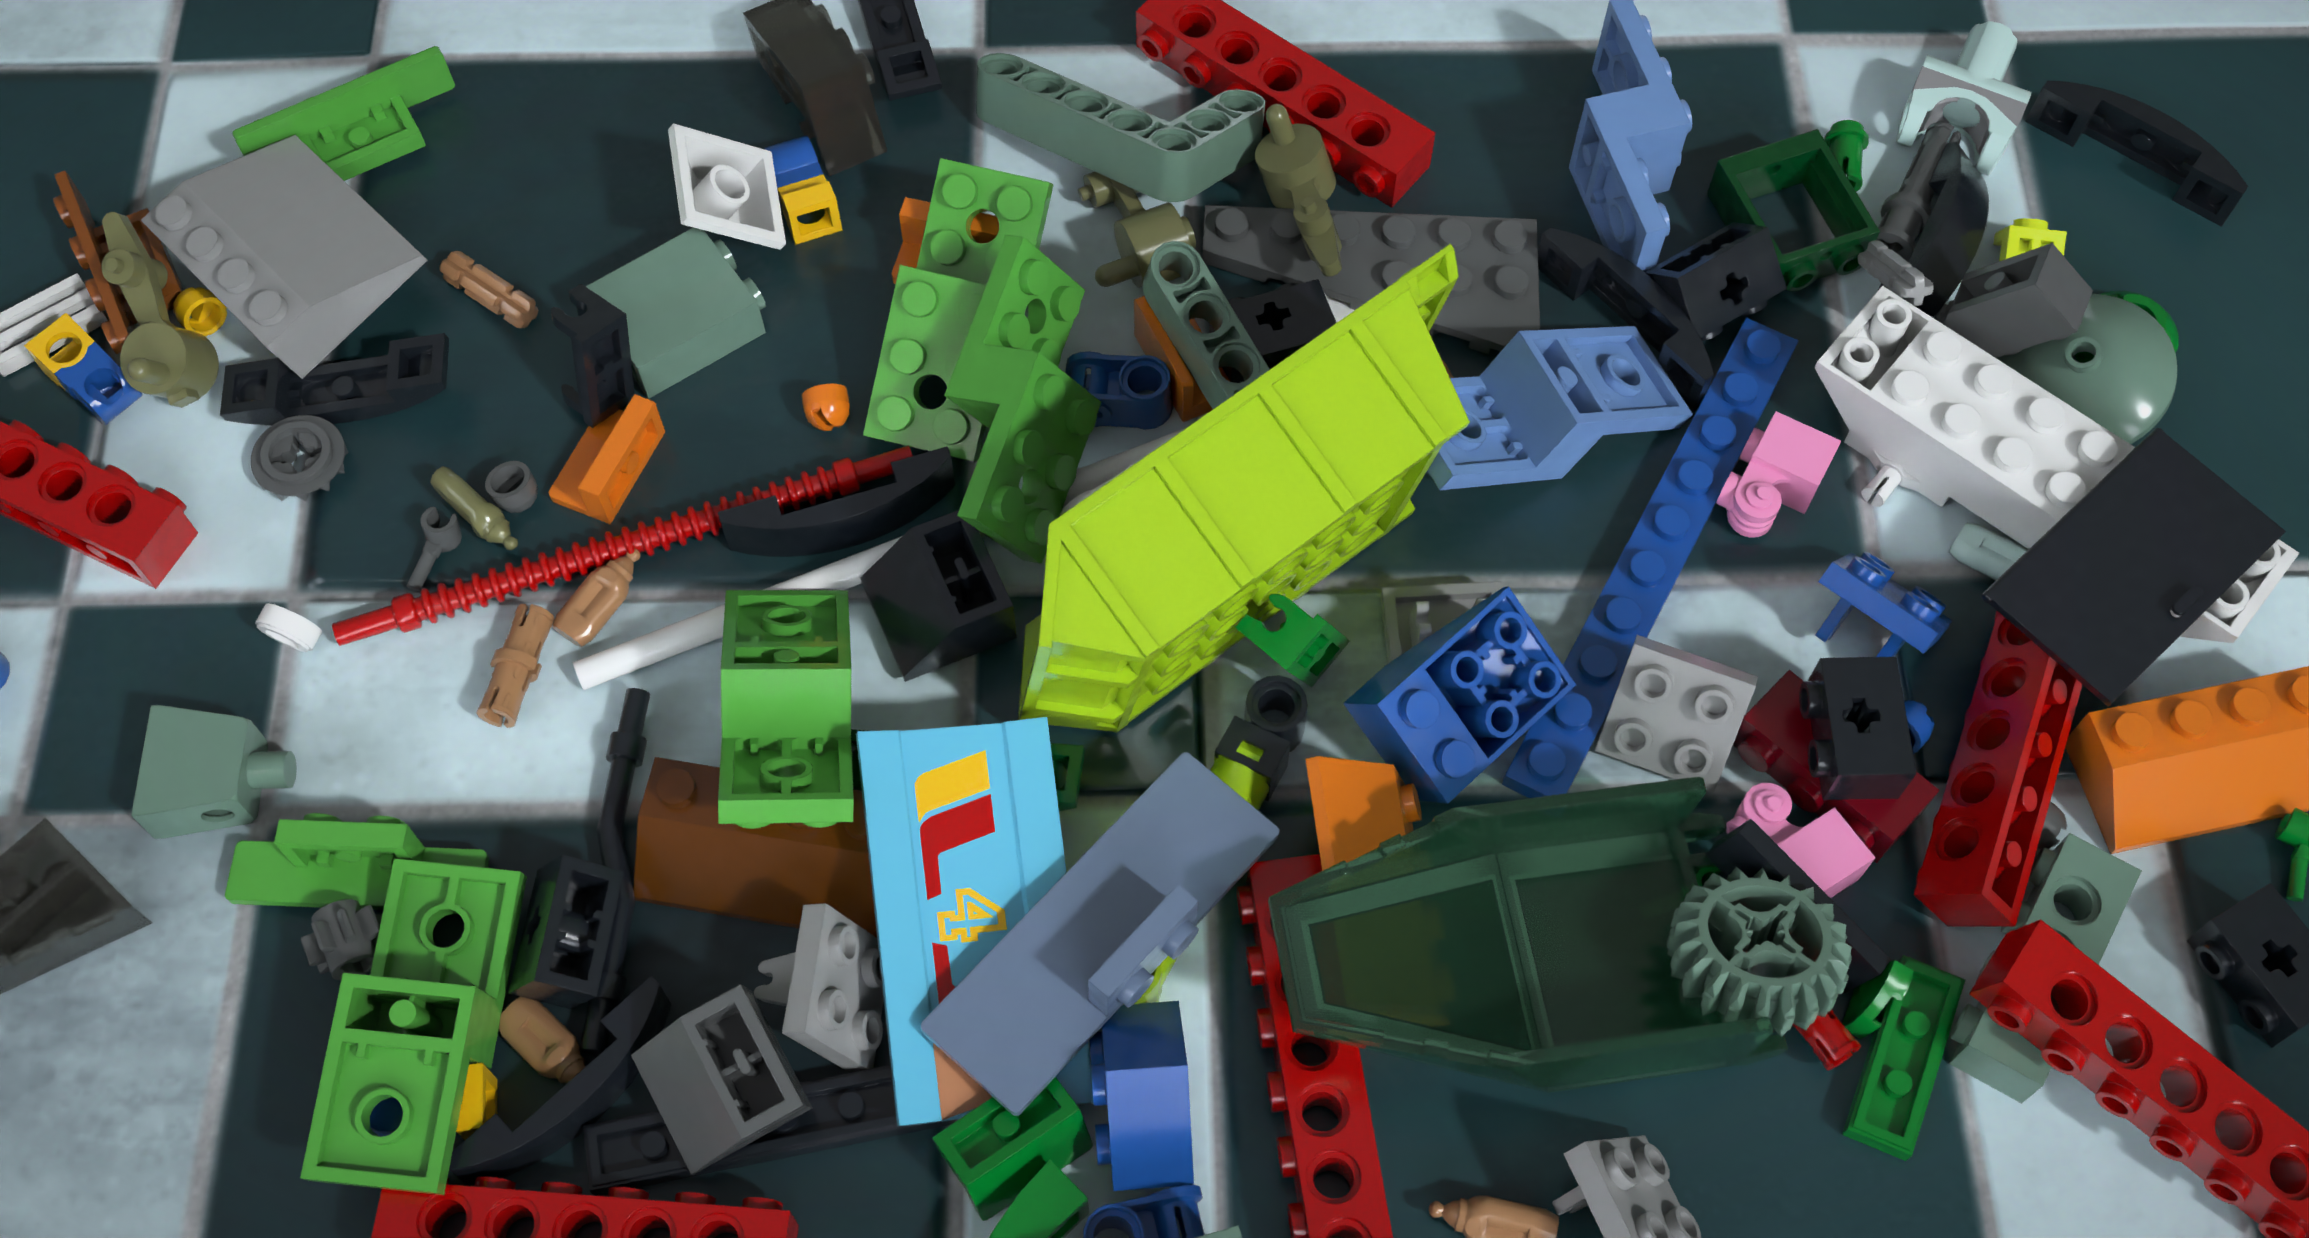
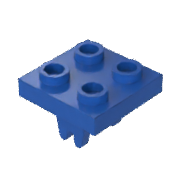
M1851 552L1833 561L1818 581L1841 597L1815 634L1823 642L1831 639L1854 607L1893 632L1876 657H1894L1905 641L1924 654L1939 641L1953 620L1942 614L1947 606L1940 599L1918 586H1915L1911 592L1890 579L1895 571L1888 564L1868 552H1864L1861 557Z

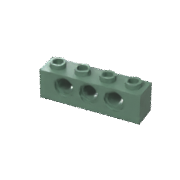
M2069 833L2053 851L2046 847L2040 850L2034 859L2028 882L2034 884V887L2027 901H2022L2016 926L2001 927V932L2006 934L2041 919L2099 965L2142 870ZM2054 902L2067 906L2073 913L2075 921L2063 917L2056 910ZM1995 950L1992 951V953L1989 955V957H1988L1987 960L1985 961L1983 967L1981 968V970H1980V972H1979V974H1978V977H1977L1976 981L1978 980L1979 976H1980L1981 973L1983 972V970H1984V968L1986 967L1987 963H1988L1989 960L1991 959V957H1992V955L1994 954ZM2051 995L2052 1005L2059 1014V1006ZM1978 1002L1976 1007L1969 1003L1964 1007L1950 1033V1038L1957 1041L1958 1045L1949 1064L2021 1104L2044 1085L2052 1068L2042 1058L2041 1051L2023 1036L1995 1023L1988 1015L1987 1008L1980 1002Z

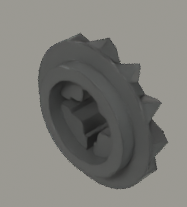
M298 415L273 424L258 438L251 454V470L262 489L272 492L281 501L288 496H297L307 501L309 493L318 489L329 491L330 481L335 475L345 474L343 461L345 455L349 452L341 433L332 423L317 416ZM299 444H302L310 458L305 460V468L302 469V472H297L291 464L296 461L297 453L300 452Z

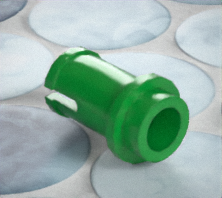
M1838 121L1831 126L1824 140L1857 192L1863 185L1862 157L1863 150L1869 144V136L1864 131L1863 125L1857 121Z

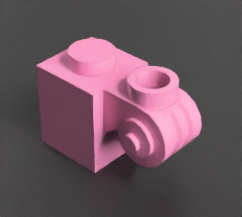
M1777 411L1765 432L1754 428L1739 458L1749 463L1743 476L1731 472L1716 501V504L1728 510L1727 519L1733 530L1749 538L1765 535L1771 529L1781 504L1805 514L1841 440Z
M1773 783L1754 785L1745 794L1734 818L1725 824L1728 834L1749 819H1752L1830 898L1857 882L1875 859V856L1835 807L1804 827H1798L1789 823L1786 819L1792 809L1791 797L1781 786Z

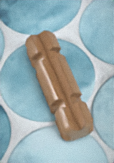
M452 251L447 259L441 262L439 269L443 273L445 281L457 289L465 288L464 293L495 314H505L503 319L516 328H526L531 320L537 317L539 310L535 306L536 302L533 298L521 290L513 291L514 286L483 265H473L475 260L463 252Z

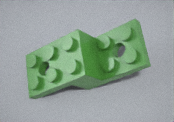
M940 158L917 267L899 266L863 436L905 446L909 445L910 447L927 451L948 446L952 457L978 462L986 426L948 398L938 408L930 409L921 402L919 388L921 383L932 375L941 377L948 386L1005 235L1023 236L1036 248H1040L1053 190L1052 183ZM981 212H993L999 221L997 236L988 243L976 242L970 230L972 220Z
M1005 235L944 394L945 397L990 429L957 516L1020 559L1042 564L1046 554L1048 526L1060 516L1069 489L1075 481L1077 467L1088 437L1096 424L1101 401L1058 367L1074 319L1079 313L1085 289L1025 237ZM1027 305H1028V319H1027V317L1025 316V310H1026ZM1023 476L1022 489H1020L1019 482L1021 477Z
M726 590L721 656L722 743L718 792V824H736L743 828L754 829L765 827L770 823H803L810 827L823 828L832 826L837 822H853L854 796L851 749L852 668L848 590Z
M394 858L370 975L342 974L303 1161L301 1179L437 1195L445 1194L469 1064L484 1063L487 1068H492L500 1016L504 1004L527 876L521 871ZM446 915H460L464 922L462 937L449 947H437L433 940V929L436 923ZM395 1098L399 1101L403 1110L402 1121L393 1133L378 1137L370 1126L371 1113L374 1107L381 1101Z

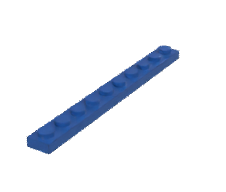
M1745 319L1563 664L1576 683V686L1529 728L1504 776L1503 786L1556 812L1559 811L1607 717L1636 636L1639 635L1647 638L1716 505L1730 473L1733 472L1799 340L1751 319Z

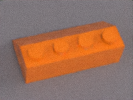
M2309 666L2088 712L2068 736L2065 748L2110 854L2281 818L2286 814H2291L2295 808L2308 812Z
M1323 756L1305 759L1326 895L1431 869L1425 843L1415 842L1412 822L1422 820L1417 790L1414 783L1405 785L1394 764ZM1421 900L1331 923L1342 1002L1345 1009L1428 1029L1447 1026L1444 1005L1453 1003V990L1446 965L1436 964L1433 942L1442 941L1443 935L1438 910L1434 902L1426 904V900Z

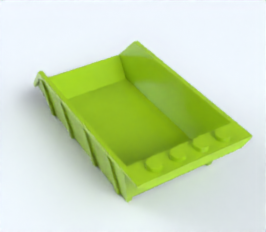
M1451 244L1419 266L1410 269L1395 283L1049 524L1041 615L1025 626L1018 720L1047 717L1048 725L1119 732L1141 713L1246 636L1235 627L1246 614L1265 623L1282 609L1276 608L1271 603L1269 595L1280 594L1289 598L1292 602L1298 600L1316 584L1413 514L1415 507L1410 498L1441 447L1464 430L1470 423L1429 333L1459 277L1455 250Z

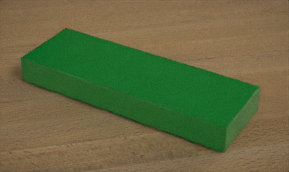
M1902 955L1898 962L1914 970V977L1902 1001L1891 996L1885 1007L1881 1010L1878 1022L1882 1023V1026L1874 1032L1842 1135L1907 1161L1912 1156L1966 979Z

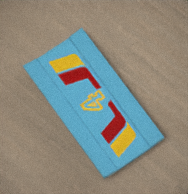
M1047 717L995 724L905 731H857L856 733L897 1127L959 1120L972 1111L969 1110L942 1120L933 1042L922 1033L921 1023L1067 872ZM1088 1042L1056 1076L1076 1105L1093 1103Z

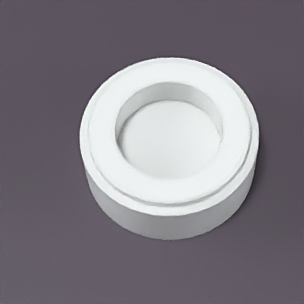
M270 603L265 604L255 622L257 628L267 636L303 652L312 651L322 633V630L306 618Z

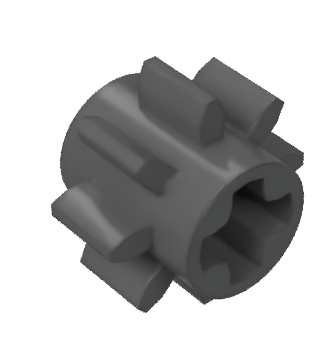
M353 899L339 900L320 908L311 919L314 933L300 938L309 965H317L320 974L330 971L332 978L335 980H341L343 973L364 975L370 972L382 915L375 914L370 905L361 909L360 903Z

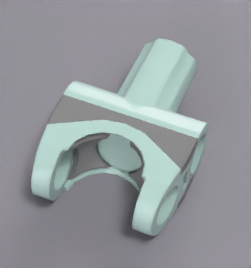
M1992 21L1976 24L1969 32L1956 65L1927 55L1903 109L1896 142L1912 147L1914 140L1918 141L1931 124L1936 122L1951 124L1954 126L1953 130L1959 131L1971 142L1974 150L1973 161L1977 162L1975 165L1979 173L1989 176L2008 147L2032 93L2002 82L2017 47V38L2013 35L2011 29L2001 23Z

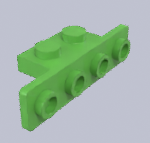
M433 46L235 129L232 135L243 156L296 135L345 181L425 147L426 144L408 108L452 90L455 87V83L438 46Z
M310 813L306 814L303 820L279 819L274 842L239 841L234 850L225 898L232 904L319 908L339 900L353 899L360 903L361 909L370 905L373 910H383L394 858L488 868L489 856L482 849L424 847L408 824L390 816H371L367 818L366 822H343L332 815Z

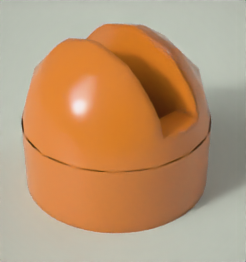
M834 383L821 384L805 390L801 395L805 416L808 422L816 429L831 431L834 427H841L846 422L849 416L850 403L847 388L844 385Z

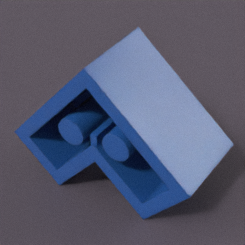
M1179 1001L1133 1004L1129 1008L1122 1005L1102 1026V1031L1097 1032L1089 1040L1094 1106L1107 1105L1108 1123L1095 1124L1098 1165H1111L1113 1191L1194 1185L1188 1064Z

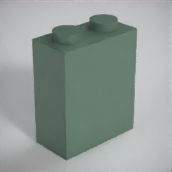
M693 227L586 286L626 313L633 378L648 399L766 333L760 312L761 309L766 307V304L758 287L749 277L743 281L734 271L737 269L736 262L725 243L721 239L713 242L707 233L701 229Z

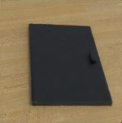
M2155 428L2002 574L1981 597L1984 602L1989 603L2109 707L2286 531L2175 442L2161 428ZM2170 610H2172L2174 614L2179 615V617L2172 616Z

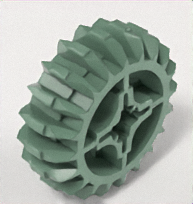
M1737 867L1728 875L1727 880L1712 873L1710 878L1704 882L1703 887L1693 885L1691 891L1686 894L1684 902H1681L1680 907L1676 908L1671 922L1672 929L1667 940V948H1669L1667 954L1672 957L1670 963L1672 968L1671 976L1683 979L1684 998L1702 997L1700 1004L1702 1016L1714 1011L1724 1014L1727 1029L1737 1023V1021H1742L1749 1024L1754 1037L1764 1029L1765 1025H1770L1781 1037L1791 1029L1792 1024L1807 1030L1810 1024L1815 1022L1817 1016L1825 1017L1833 1009L1838 994H1842L1849 978L1847 971L1852 960L1850 954L1852 947L1845 943L1847 939V925L1833 921V904H1815L1813 902L1815 899L1814 887L1802 891L1791 887L1789 874L1778 882L1768 879L1763 867L1753 878H1748Z

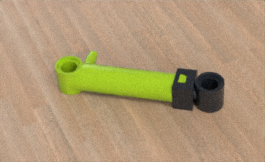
M1280 675L1267 676L1257 681L1248 692L1245 702L1244 719L1234 716L1215 749L1214 764L1210 771L1257 810L1260 809L1264 800H1270L1288 767L1289 752L1295 750L1302 741L1308 704L1306 694L1301 686L1291 678ZM1276 709L1287 714L1289 719L1284 722L1273 723L1267 721L1261 714L1268 710ZM1168 956L1152 973L1154 976L1152 984L1135 1004L1159 1002L1162 985L1177 958L1172 959Z

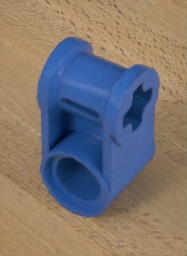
M1085 351L1072 354L1067 358L1066 374L1101 401L1094 427L1111 426L1148 430L1163 425L1170 418L1173 410L1170 371L1166 364L1157 357L1149 355H1105L1098 352ZM1090 368L1091 374H1087L1086 369ZM1146 390L1154 391V393L1148 395L1137 394Z
M1198 1185L1176 1186L1160 1190L1146 1197L1106 1204L1097 1208L1088 1217L1083 1229V1238H1095L1099 1232L1107 1228L1121 1230L1129 1238H1181L1176 1217L1179 1222L1182 1238L1203 1236L1205 1233L1197 1204L1203 1198L1201 1188Z

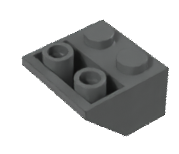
M741 984L681 1016L631 1055L691 1175L696 1174L813 1108L752 990Z

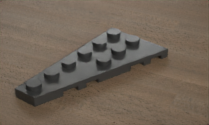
M1205 205L1203 261L1207 265L1263 283L1275 279L1284 283L1301 284L1319 279L1326 296L1350 303L1349 308L1356 310L1395 283L1410 269L1419 266L1451 244L1455 250L1459 277L1429 331L1430 336L1433 337L1441 332L1469 341L1470 349L1489 354L1491 349L1502 351L1518 331L1540 330L1537 219L1330 210L1342 244L1340 251L1342 269L1337 275L1327 277L1322 274L1316 262L1311 260L1307 254L1293 215L1294 209Z

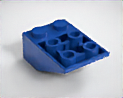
M1508 586L1501 588L1385 665L1343 704L1385 763L1394 764L1405 785L1414 783L1419 801L1448 804L1576 686V683Z

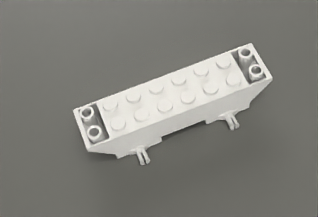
M1884 286L1877 291L1815 365L1816 372L1849 429L1844 443L1867 457L1876 470L1879 471L1861 491L1862 497L1866 502L1882 487L1871 503L1873 506L1881 507L1898 485L1918 491L1940 507H1943L1948 499L1952 498L2027 549H2030L2135 448ZM2277 540L2180 637L2234 643L2297 558L2299 552L2281 540ZM2170 610L2172 616L2179 617V615L2174 614L2173 611Z

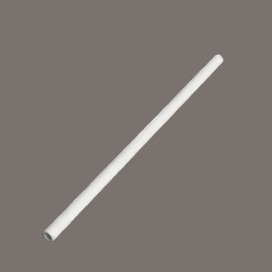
M1184 429L1077 469L1075 481L1069 489L1064 505H1067L1078 495L1103 484L1130 465L1137 463ZM979 531L981 537L986 536L985 534ZM901 537L763 590L849 589L862 584L861 577ZM725 604L574 661L573 665L583 690L723 637Z

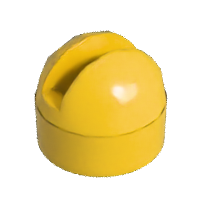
M202 287L186 288L179 293L174 301L173 312L181 326L203 336L215 333L226 320V306L208 289Z

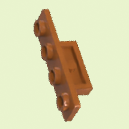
M66 170L54 174L61 195L53 197V201L67 228H75L77 236L69 238L70 246L81 267L84 270L90 268L93 278L85 280V285L97 309L100 312L107 311L110 320L101 323V327L111 348L118 355L121 354V349L127 336L135 329L134 324L138 322L120 286L108 282L102 274V261L109 252L103 225L95 226L84 197ZM148 208L127 215L150 258L161 261L167 269L168 279L165 287L162 289V294L167 311L174 309V301L183 288L165 244L141 221L150 212Z

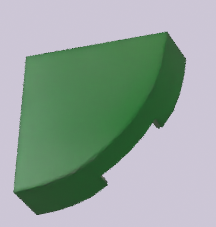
M1893 960L1889 962L1880 975L1854 988L1842 1023L1844 1027L1859 1039L1878 1030L1882 1023L1876 1020L1877 1015L1885 1007L1891 996L1902 1001L1914 977V970Z

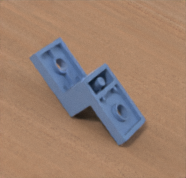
M1609 0L1592 67L1593 75L1603 95L1585 100L1569 170L1603 246L1621 255L1646 272L1659 264V255L1665 236H1668L1670 233V219L1667 209L1663 203L1656 202L1653 194L1670 190L1676 168L1681 164V152L1687 133L1692 129V114L1688 103L1684 99L1680 100L1672 84V74L1667 59L1658 55L1652 42V32L1647 17L1639 15L1633 0Z
M1635 326L1518 331L1480 376L1450 378L1470 423L1464 430L1443 444L1427 473L1435 481L1439 490L1562 479L1603 435L1679 429L1693 413Z

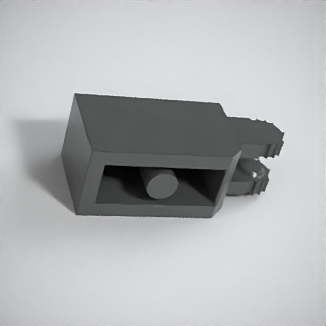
M2050 243L1965 273L1955 299L1950 301L1948 305L1944 303L1934 319L1995 358L2003 355L2011 356L2025 348L2050 340H2062L2076 333L2082 323V318L2093 290L2056 246Z

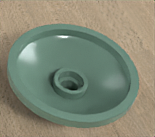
M2101 294L2091 295L2082 318V323L2076 333L2062 340H2050L2025 348L2011 356L2003 355L1996 358L2129 444L2142 438L2161 420L2171 404L2177 383L2176 354L2164 328L2154 317L2137 305L2117 297ZM2079 352H2089L2094 355V358L2089 362L2080 363L2075 361L2073 356Z

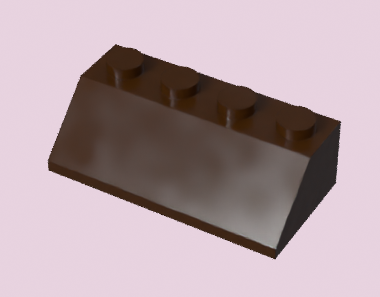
M655 757L638 813L634 874L635 901L798 929L800 928L803 905L826 903L877 938L862 791L853 790V822H837L832 826L823 828L810 827L803 823H770L765 827L754 829L743 828L736 824H718L720 767Z

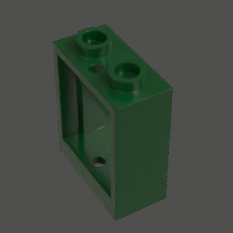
M1818 129L1718 160L1707 191V195L1725 226L1737 222L1766 227L1750 199L1803 183L1835 238L1782 255L1772 238L1786 288L1791 292L1801 290L1815 280L1835 273L1847 275L1857 271L1862 267L1858 264L1859 253L1866 251L1868 243L1876 240L1880 233V230Z

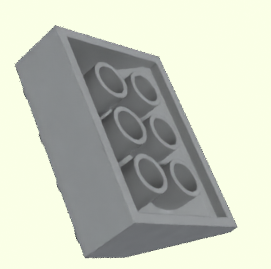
M296 135L181 182L141 219L166 247L268 350L302 379L428 261Z

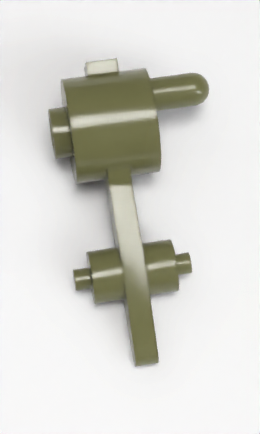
M1273 104L1266 111V120L1271 132L1260 141L1255 151L1258 168L1272 204L1276 208L1294 209L1293 215L1309 258L1316 262L1324 276L1331 277L1337 275L1342 269L1340 258L1342 244L1326 202L1335 189L1336 177L1322 136L1316 128L1310 125L1292 124L1286 108L1280 104Z
M1097 172L1084 175V187L1078 188L1081 201L1090 200L1094 208L1113 202L1123 216V219L1117 220L1114 223V234L1121 258L1097 268L1095 280L1100 286L1110 287L1131 279L1138 288L1143 287V280L1151 257L1155 250L1163 243L1179 241L1193 248L1196 247L1195 234L1189 220L1185 216L1180 217L1171 203L1167 202L1145 210L1136 195L1139 191ZM1172 270L1160 272L1166 281L1181 277L1179 273Z
M109 212L102 220L109 250L102 261V274L108 282L120 286L139 324L127 336L121 349L120 366L123 376L135 390L144 394L167 398L171 406L183 408L199 400L215 383L219 370L217 352L210 340L202 334L179 328L170 322L162 294V289L165 287L168 279L165 265L159 260L150 258L127 216L116 212Z

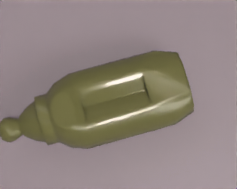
M443 466L434 472L430 482L433 489L472 526L478 537L490 543H503L504 547L511 551L518 546V539L511 536L509 521L497 506L487 502L449 467Z

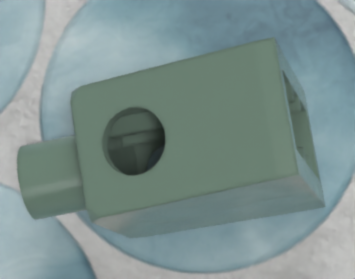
M151 705L131 816L154 839H165L250 824L258 817L262 789H283L294 786L297 773L295 756L292 751H268L266 738L251 720L244 717L163 705Z

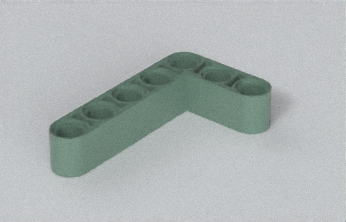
M988 54L981 57L977 63L976 114L978 118L1164 202H1182L1191 199L1253 161L1256 148L1262 140L1265 100L1262 96L1252 91L1241 89L1224 91L1173 121L1168 122L1012 54Z
M1179 241L1163 243L1158 247L1151 257L1143 280L1144 296L1211 408L1214 409L1270 369L1200 254L1192 246ZM1164 270L1175 271L1184 278L1185 283L1172 284L1166 281L1160 272ZM1194 318L1204 319L1213 326L1215 332L1201 333L1193 328L1189 320ZM1233 367L1243 375L1244 382L1233 383L1226 380L1221 375L1219 368Z

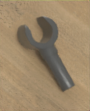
M430 507L422 514L420 521L426 543L406 585L410 590L420 592L435 560L439 558L441 552H449L461 543L462 534L455 513L451 516L449 523L442 528H439L440 517L436 507Z

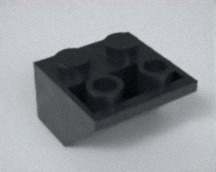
M959 510L910 528L861 577V583L905 682L1017 638L1014 607L979 531L957 516Z

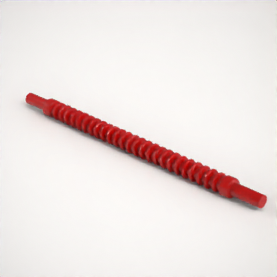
M908 445L856 462H852L849 457L832 462V469L827 471L822 466H818L817 474L809 476L806 471H802L800 474L801 479L793 481L790 476H786L784 479L785 484L777 486L774 481H770L768 489L761 491L758 486H753L752 494L744 496L742 491H737L736 499L728 501L725 496H721L719 499L720 504L712 506L709 501H705L703 509L700 511H695L693 506L687 507V514L684 516H679L676 511H672L670 514L671 519L663 521L660 516H656L653 525L646 526L643 521L638 522V529L635 531H630L628 527L623 526L619 536H613L610 531H607L605 539L602 541H597L593 536L588 538V545L580 546L575 541L572 543L570 551L564 552L561 547H556L555 555L547 557L546 553L540 552L538 554L539 560L531 562L529 558L523 557L522 565L514 567L512 563L507 562L505 570L502 572H497L495 568L490 567L486 577H480L478 573L474 572L471 575V581L464 583L461 578H456L454 581L455 586L447 588L444 583H439L437 586L438 591L430 593L427 588L421 589V596L416 598L411 593L393 597L390 606L332 623L333 633L339 646L397 628L407 633L421 628L423 620L429 619L431 623H437L438 615L446 613L448 618H454L455 610L463 608L464 612L470 613L472 605L475 603H480L481 607L487 608L489 605L488 600L491 598H496L498 602L503 603L506 594L513 592L515 597H521L522 589L528 587L532 592H538V584L546 582L549 587H554L555 579L563 577L566 582L572 580V574L575 572H580L583 577H586L589 574V568L605 566L609 560L613 561L620 557H626L627 552L632 554L635 549L639 552L645 551L648 556H653L654 548L662 546L665 551H669L671 549L670 543L678 541L681 546H686L687 538L695 536L698 541H702L703 533L711 531L714 536H718L720 534L719 528L722 527L718 516L719 511L776 495L781 515H784V508L787 506H792L795 511L800 510V503L808 501L811 506H815L817 503L816 498L824 496L827 501H831L833 498L832 493L838 491L842 496L857 493L860 491V484L893 475L891 462L912 457L913 455Z

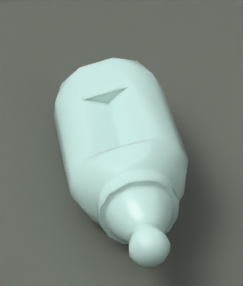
M1967 522L1955 539L1949 553L1958 562L1996 581L2029 549L1981 525Z

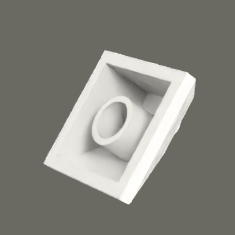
M673 123L668 129L681 224L781 250L786 245L772 152Z

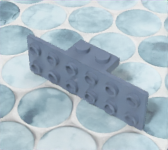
M1182 753L922 1021V1033L1014 1116L1020 1115L1123 1004L1129 1008L1142 997L1154 980L1152 973L1168 956L1175 959L1190 945L1199 931V928L1196 927L1197 924L1278 839L1279 828L1190 753Z

